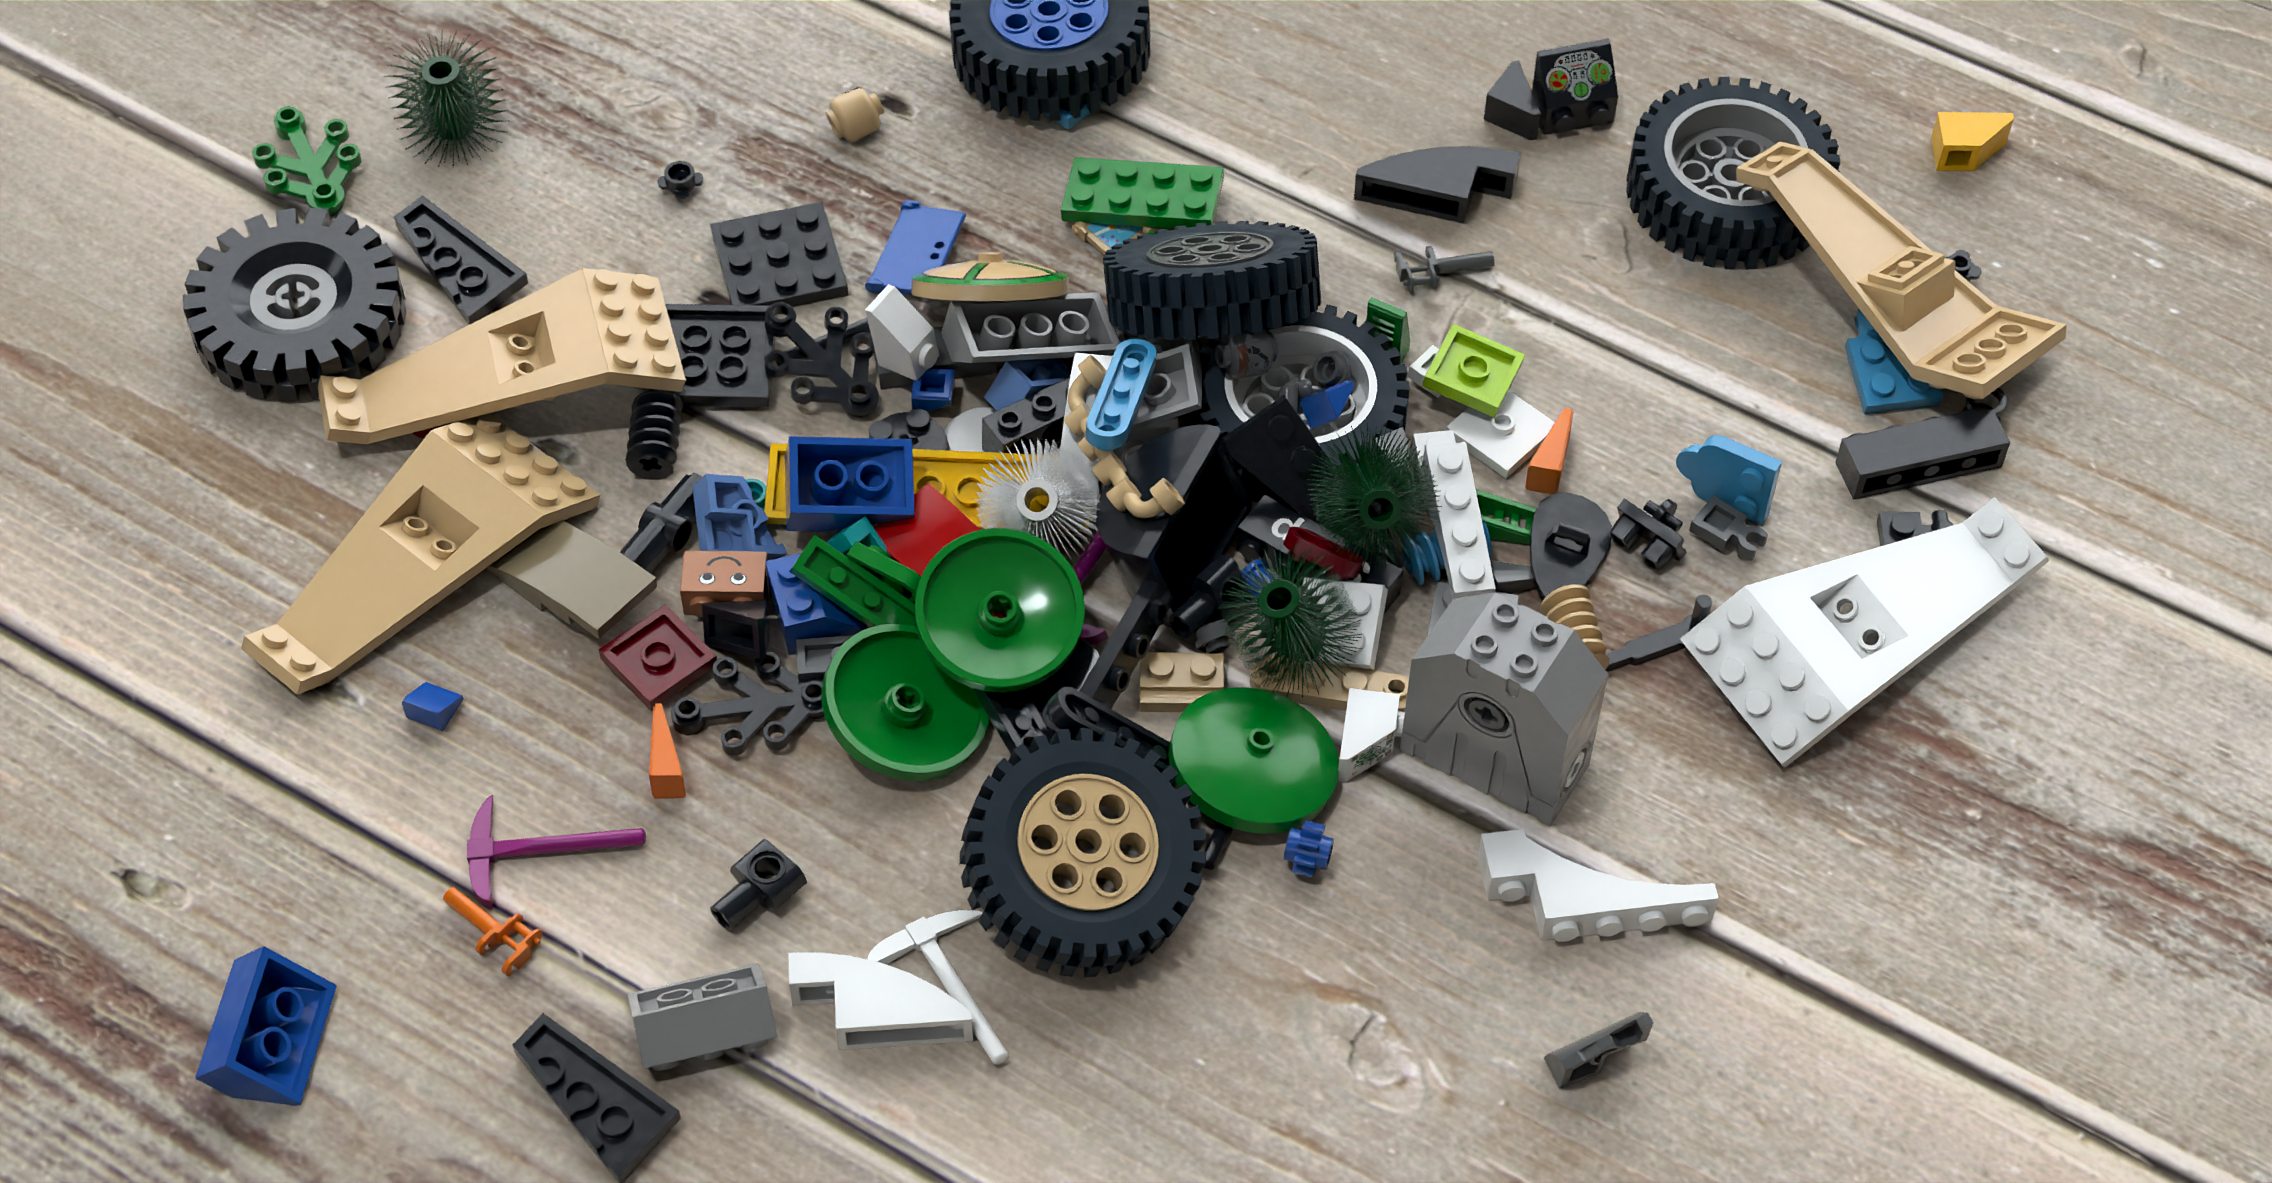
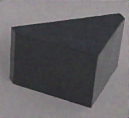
M1519 60L1512 61L1487 93L1484 120L1525 139L1536 140L1541 113Z
M767 600L708 602L702 604L704 643L706 645L759 660L766 658L770 640Z

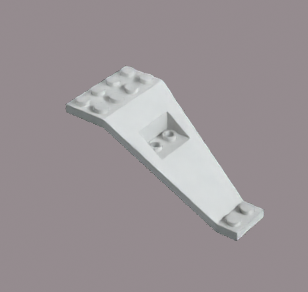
M1994 497L1963 523L1746 585L1682 636L1680 640L1781 765L1786 768L1853 713L2045 565L2049 559ZM1844 603H1852L1853 609L1850 613L1840 614V607ZM1869 634H1879V640L1876 644L1866 645L1865 640Z

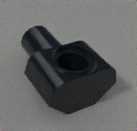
M1221 554L1195 578L1190 589L1192 596L1170 615L1168 619L1171 629L1178 636L1189 638L1205 622L1213 623L1221 619L1228 620L1225 618L1233 617L1229 615L1236 614L1226 613H1240L1230 610H1243L1230 606H1221L1238 605L1226 602H1247L1244 599L1252 601L1251 598L1247 597L1239 598L1224 595H1239L1235 593L1243 594L1242 592L1250 594L1236 584L1239 583L1247 587L1244 584L1243 576H1241V570L1238 569L1239 566L1234 559Z
M763 839L731 866L730 872L738 884L713 904L710 910L722 927L732 930L759 905L772 910L778 909L801 889L807 881L798 865L768 840ZM767 875H775L771 879H762V877Z

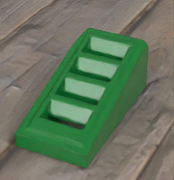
M1371 297L1367 305L1366 320L1375 325L1374 338L1384 333L1390 339L1389 350L1396 347L1399 351L1401 364L1410 348L1407 312Z
M1476 489L1481 519L1486 523L1490 540L1530 545V530L1536 508ZM1503 517L1509 518L1508 523L1503 522ZM1519 519L1526 520L1525 528L1518 527Z

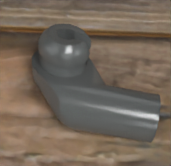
M1292 377L1279 390L1278 399L1285 395L1295 411L1298 412V400L1312 395L1313 382L1309 379L1299 380V377Z

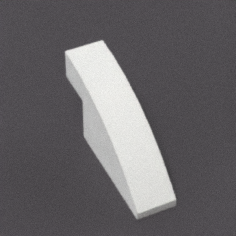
M820 952L788 953L789 987L792 1006L835 1003L838 1050L973 1041L971 1011L935 985L911 973L880 962L848 955Z

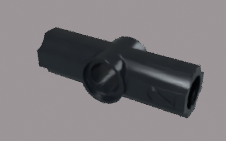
M694 472L692 475L686 474L661 504L657 502L651 503L640 518L638 531L621 549L620 553L651 574L670 550L674 552L680 551L689 540L693 523L696 521L692 486L702 476Z

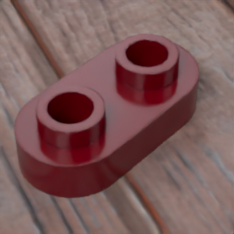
M1290 527L1283 542V545L1289 550L1288 555L1290 553V557L1292 558L1293 556V559L1295 558L1296 561L1299 559V562H1301L1303 555L1304 558L1306 557V564L1308 562L1310 564L1312 561L1314 563L1318 557L1320 559L1324 555L1317 565L1324 568L1328 564L1327 567L1331 569L1326 571L1325 574L1329 577L1335 574L1334 576L1338 577L1335 580L1339 579L1338 581L1357 578L1364 562L1363 558L1361 560L1360 555L1356 558L1357 553L1354 552L1351 557L1353 551L1350 550L1348 552L1349 549L1347 548L1343 551V546L1338 550L1339 544L1335 545V542L1330 543L1331 540H1327L1325 537L1301 527Z

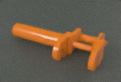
M451 887L445 892L443 901L485 933L476 944L475 950L477 953L483 955L486 952V945L493 948L497 943L502 944L503 942L515 950L503 964L502 972L506 976L512 974V966H515L517 969L521 968L532 957L530 951L541 943L543 932L540 929L531 931L524 926L521 914L517 913L509 917L507 922L502 925L455 887ZM515 931L524 937L519 944L510 938Z

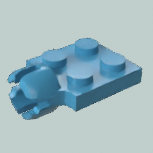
M1858 309L1854 321L1859 336L1848 339L1845 350L1863 413L1870 414L1940 405L1944 397L1942 389L1933 388L1926 382L1913 379L1864 314Z

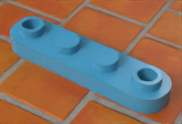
M1129 339L1119 343L1116 347L1086 422V439L1092 446L1103 451H1111L1126 443L1156 366V348L1150 342L1141 339Z

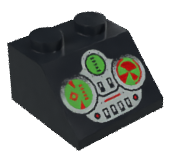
M1609 39L1537 51L1532 93L1541 113L1539 126L1543 135L1614 122L1618 90Z

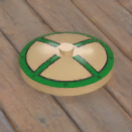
M999 252L978 253V260L951 263L912 276L911 291L912 295L917 297L953 301L1043 299L1069 293V276L1032 263L1002 260V254Z

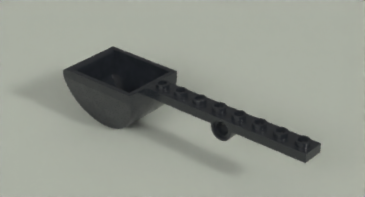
M1191 425L1172 430L1149 441L1123 462L1127 469L1125 473L1141 493L1140 499L1143 502L1153 498L1150 488L1162 478H1165L1172 484L1185 502L1172 515L1164 510L1154 517L1143 519L1133 516L1127 509L1124 512H1120L1106 495L1114 487L1113 484L1109 487L1105 486L1099 498L1100 502H1098L1096 516H1098L1096 518L1097 528L1133 600L1082 685L1080 692L1110 709L1114 706L1119 695L1127 689L1130 676L1140 659L1146 656L1150 642L1159 626L1165 625L1170 627L1169 616L1192 596L1190 589L1195 578L1221 554L1225 555L1237 535L1238 526L1252 509V502L1220 429L1216 426ZM1047 703L1042 713V720L1053 739L1056 731L1062 729L1055 726L1051 721ZM1070 733V739L1075 740L1077 736ZM1038 836L1032 837L1033 843H1035Z

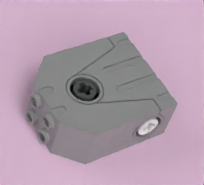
M1497 592L1454 598L1411 660L1400 751L1411 757L1415 756L1423 760L1425 764L1449 776L1453 775L1461 779V782L1487 795L1491 794L1499 798V801L1525 814L1527 812L1537 817V820L1551 826L1590 764L1608 673L1575 630L1561 623L1557 624L1550 621L1548 617L1522 604L1519 606Z

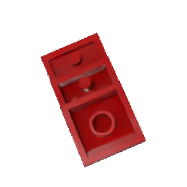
M929 483L914 494V518L879 523L874 527L886 545V551L891 556V559L914 570L920 576H922L930 560L944 546L962 535L980 530ZM1001 614L993 615V617L997 616L999 619L1005 618Z

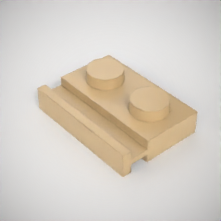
M1147 652L1146 656L1140 659V712H1183L1201 696L1224 689V653Z

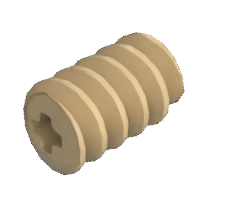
M1572 584L1552 591L1541 603V614L1548 617L1550 621L1557 624L1561 623L1575 630L1599 663L1606 669L1609 666L1610 658L1605 654L1607 648L1601 640L1602 632L1597 627L1598 618L1593 613L1594 605L1589 600L1590 592L1588 588L1583 585Z

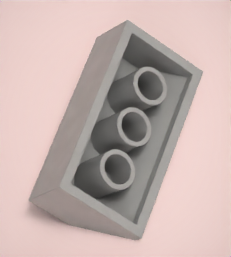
M1099 292L1070 293L1051 298L1015 301L951 300L941 331L951 361L965 363L1074 357L1075 353L1114 355L1115 348L1120 343L1111 322H1109L1108 313Z

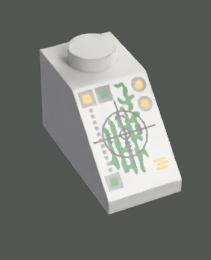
M1349 688L1337 782H1348L1393 753L1394 738L1402 737L1405 712L1398 711L1399 694Z

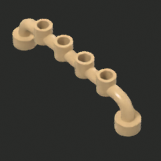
M1089 355L1078 365L1081 374L1073 381L1069 389L1068 404L1071 413L1064 418L1066 425L1076 436L1085 435L1078 442V446L1092 462L1099 459V462L1092 467V471L1106 487L1113 484L1114 487L1106 495L1116 509L1120 512H1124L1127 509L1133 516L1143 519L1154 517L1164 510L1172 515L1185 502L1170 482L1162 478L1150 488L1153 498L1143 502L1140 499L1141 493L1129 480L1125 473L1127 471L1126 467L1114 454L1113 450H1100L1087 441L1086 422L1091 409L1085 404L1084 395L1090 386L1099 390L1107 372L1094 356Z

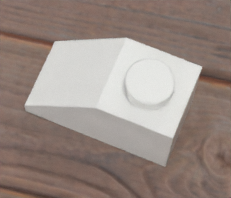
M888 284L865 309L878 365L917 381L928 368L935 364L939 357L934 329L896 287Z

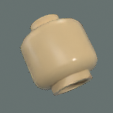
M855 87L834 97L830 102V110L826 112V116L838 139L844 137L849 142H856L879 130L881 125L879 115L884 113V109L875 93L868 95L863 88Z

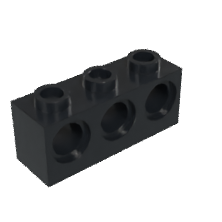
M1070 377L982 418V450L994 453H1017L1016 445L1020 454H1024L1022 439L1028 454H1031L1030 440L1034 446L1035 454H1037V437L1042 444V455L1044 454L1045 441L1049 444L1050 450L1053 440L1059 449L1061 446Z

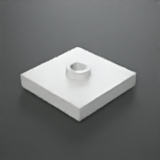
M1508 391L1495 418L1468 407L1446 427V430H1453L1456 443L1466 442L1470 454L1507 479L1537 452L1555 422L1511 391Z

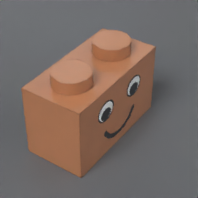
M684 551L680 585L684 615L703 617L702 604L708 602L767 600L768 604L769 587L765 561H768L767 552Z

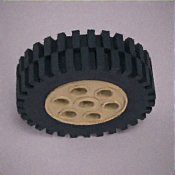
M1081 728L1075 740L1070 739L1069 729L1056 731L1051 743L1048 742L1046 735L1043 734L1033 739L1028 750L1024 744H1021L1012 751L1008 761L1003 758L995 766L992 775L987 776L963 829L961 841H964V844L960 851V864H966L961 879L963 888L972 887V891L967 899L972 911L982 907L983 913L979 923L984 930L987 931L994 925L999 929L994 941L1003 949L1010 941L1014 942L1019 946L1014 957L1024 963L1030 953L1040 957L1036 969L1045 972L1049 971L1054 962L1061 964V976L1072 977L1078 967H1084V977H1097L1104 966L1107 967L1108 974L1121 971L1126 961H1129L1131 967L1141 962L1148 951L1153 954L1161 947L1165 939L1170 937L1195 899L1193 896L1202 882L1203 875L1199 873L1206 864L1207 852H1201L1200 849L1206 841L1205 828L1195 829V826L1202 817L1198 805L1186 808V804L1192 796L1187 784L1176 790L1174 789L1172 784L1178 776L1177 771L1171 765L1162 773L1158 771L1155 766L1161 756L1152 749L1145 759L1136 755L1135 752L1140 742L1129 738L1124 748L1115 746L1117 733L1105 730L1100 742L1093 741V729ZM1055 803H1069L1074 808L1075 814L1064 815L1060 813ZM1099 807H1112L1117 812L1119 818L1108 819L1104 817ZM1043 836L1047 838L1052 848L1049 850L1037 848L1032 842V837ZM1076 841H1089L1094 846L1096 852L1093 854L1081 852L1076 845ZM1130 844L1134 846L1139 853V857L1130 858L1125 856L1121 852L1119 845ZM1055 874L1065 875L1070 879L1072 888L1063 889L1058 887L1053 882L1052 876ZM1106 878L1115 885L1116 892L1107 893L1102 891L1098 887L1096 879Z

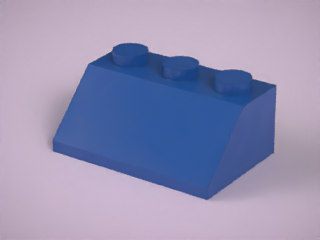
M265 946L235 959L195 1079L232 1098L292 1106L300 1104L337 985Z

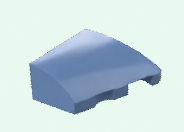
M705 474L692 486L700 551L767 552L768 560L782 558L786 555L783 543L776 545L764 523L769 519L763 509L753 501L752 491L743 476Z

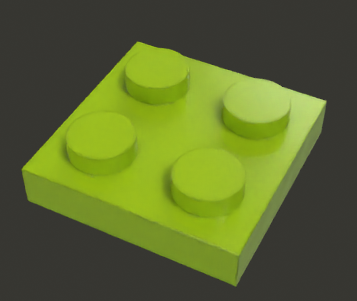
M1452 324L1424 377L1422 386L1495 418L1522 366L1525 354L1456 324Z

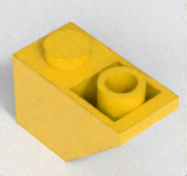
M1938 112L1931 135L1936 171H1975L2006 145L2014 120L2013 113Z

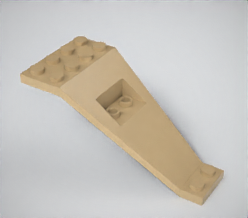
M1778 142L1736 168L1737 183L1752 186V189L1756 191H1769L1913 379L1926 382L1933 388H1947L1963 393L1968 398L1983 399L2066 339L2067 324L1997 306L1955 270V260L1944 258V254L1933 252L1814 150Z
M582 268L362 379L321 375L318 393L326 441L370 444L535 401H554L555 396L602 384L682 392L686 379L658 277L646 274L636 275L612 272L606 269Z
M488 413L433 429L427 434L277 624L244 635L241 649L297 695L329 683L540 528L596 509L600 494L589 487L584 480L574 476L558 464L553 457L546 455L530 443L526 437L519 435L503 423L494 414Z

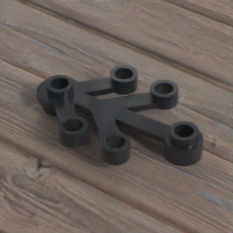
M776 302L767 308L764 319L766 331L774 337H788L810 359H790L786 353L780 350L770 351L765 357L764 368L771 377L778 378L784 375L806 376L794 379L791 384V398L796 403L807 404L811 401L841 404L842 408L854 417L866 416L877 407L879 400L878 390L874 384L868 381L869 358L874 353L873 340L869 334L858 333L851 340L850 352L855 358L853 377L851 378L841 367L843 332L848 326V313L841 307H831L826 311L824 326L828 332L825 351L796 322V312L790 305L784 302ZM783 314L787 317L784 319H778L774 315ZM838 317L842 319V322L836 324L831 322L830 319ZM863 343L868 345L869 348L860 350L856 345ZM777 360L782 362L783 365L774 367L770 363ZM808 377L829 378L837 387L815 386L814 382ZM799 387H805L809 389V392L806 394L798 393L796 389ZM861 393L866 396L859 399L855 398L852 394Z
M767 652L766 658L755 659L757 676L762 680H773L789 691L774 694L739 672L738 664L733 658L722 657L713 664L715 681L719 685L730 686L746 696V698L701 703L695 698L683 697L671 709L673 727L678 733L690 736L702 731L706 725V720L748 715L738 727H728L721 734L723 751L728 755L737 756L745 752L749 740L777 711L791 709L782 721H772L763 730L766 746L772 750H781L789 744L790 736L807 718L820 719L825 717L821 701L823 679L812 678L805 681L801 678L798 679V676L780 665V659L777 654ZM767 663L774 665L770 669L762 668V666ZM723 669L733 670L729 674L720 673ZM811 695H820V696L817 697V698H810V697H809V696H811ZM686 711H694L691 714H682ZM777 732L783 734L782 737L776 739L770 737V735ZM733 738H738L741 740L736 744L728 743V741Z

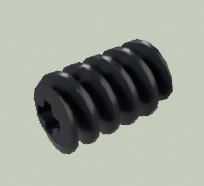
M649 390L640 393L634 398L631 406L632 414L630 416L629 440L627 442L625 460L629 470L640 478L659 480L673 474L672 465L675 464L678 457L679 424L682 420L681 410L683 409L682 399L678 395L666 390Z

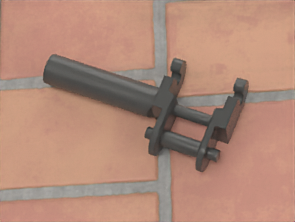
M1427 246L1425 248V255L1428 258L1427 265L1411 268L1408 262L1403 260L1401 251H1394V261L1397 262L1396 270L1399 280L1403 282L1404 286H1407L1409 292H1413L1414 286L1430 284L1433 289H1436L1437 282L1440 281V276H1437V274L1494 266L1492 251L1436 259L1433 247ZM1426 271L1428 275L1413 278L1411 273Z

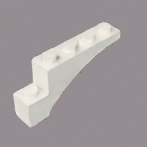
M1453 430L1413 434L1410 452L1415 448L1416 450L1413 454L1420 451L1417 458L1423 456L1421 461H1426L1425 464L1429 466L1427 470L1432 471L1429 475L1434 477L1430 480L1436 481L1429 484L1435 485V487L1426 490L1439 491L1430 494L1437 495L1438 497L1427 498V500H1434V502H1425V504L1442 506L1427 507V509L1436 510L1428 512L1431 514V519L1436 520L1432 521V523L1436 526L1434 529L1442 552L1452 600L1454 598L1495 592L1496 588L1466 442L1456 443Z
M1524 829L1481 834L1477 857L1487 900L1501 899L1510 902L1530 896L1541 941L1555 939L1559 942H1566L1579 936L1595 934L1608 937L1616 935L1621 931L1637 929L1649 932L1659 930L1664 926L1680 924L1698 926L1706 921L1713 920L1719 899L1715 883L1675 885L1624 879L1595 871L1567 860L1526 837Z

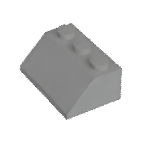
M759 963L628 994L644 1069L653 1067V1070L656 1071L668 1070L680 1064L679 1060L696 1056L699 1060H710L722 1056L724 1050L742 1046V1049L745 1050L757 1049L769 1043L768 1039L778 1037L767 985Z

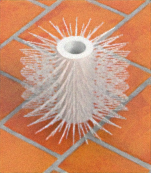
M1037 437V464L1035 449L1030 440L1032 470L1027 448L1021 439L1029 474L1016 445L1015 448L1028 481L1012 453L1010 452L1026 482L1022 480L1002 454L1021 480L1020 482L994 456L997 463L1013 480L990 463L991 468L1007 481L984 469L986 474L998 483L981 477L983 482L990 486L979 484L978 486L981 487V490L984 489L983 492L987 491V493L978 495L982 498L974 500L994 501H977L978 504H989L979 505L980 508L984 509L975 508L984 511L979 512L982 516L976 515L981 517L979 518L980 520L984 521L980 524L988 525L989 529L1004 527L1023 531L1037 536L1044 541L1047 539V543L1052 545L1051 535L1055 547L1059 551L1050 528L1051 526L1068 556L1069 554L1053 524L1076 554L1077 552L1056 523L1082 549L1083 547L1080 542L1064 526L1089 544L1087 538L1073 528L1079 529L1094 538L1092 532L1082 525L1097 530L1095 524L1088 521L1096 522L1098 516L1092 514H1096L1097 510L1095 509H1097V506L1089 505H1098V503H1078L1100 502L1099 499L1092 498H1100V496H1096L1100 495L1097 492L1100 490L1096 489L1099 487L1095 486L1098 483L1095 482L1096 484L1085 478L1088 476L1087 470H1085V473L1080 474L1079 470L1081 468H1076L1083 459L1075 466L1074 462H1077L1080 458L1077 460H1072L1071 458L1073 456L1077 457L1076 454L1071 455L1069 452L1067 453L1061 446L1058 450L1053 443L1050 450L1049 444L1045 441L1042 461V444ZM1039 495L1049 497V504L1045 510L1041 512L1030 510L1029 507L1033 498Z

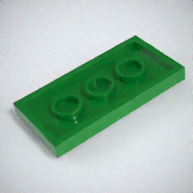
M1074 157L1060 210L1062 221L1070 222L1081 221L1085 223L1170 229L1183 225L1187 228L1196 227L1195 224L1198 223L1214 225L1224 181L1223 167Z

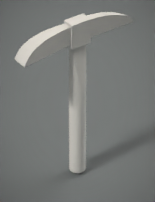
M958 910L941 913L927 919L922 917L905 925L904 930L884 939L871 950L867 960L886 965L913 949H916L917 952L922 951L948 994L971 1011L972 1031L994 1064H1001L1008 1058V1052L937 944V937L980 918L983 912Z

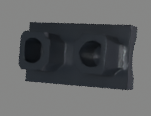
M1625 498L1617 507L1619 518L1610 532L1614 542L1629 550L1641 535L1649 541L1648 545L1640 553L1641 559L1657 571L1662 569L1672 558L1680 561L1687 553L1686 549L1682 547L1684 538L1675 533L1683 525V522L1674 516L1677 509L1675 502L1667 499L1658 506L1649 500L1643 510Z

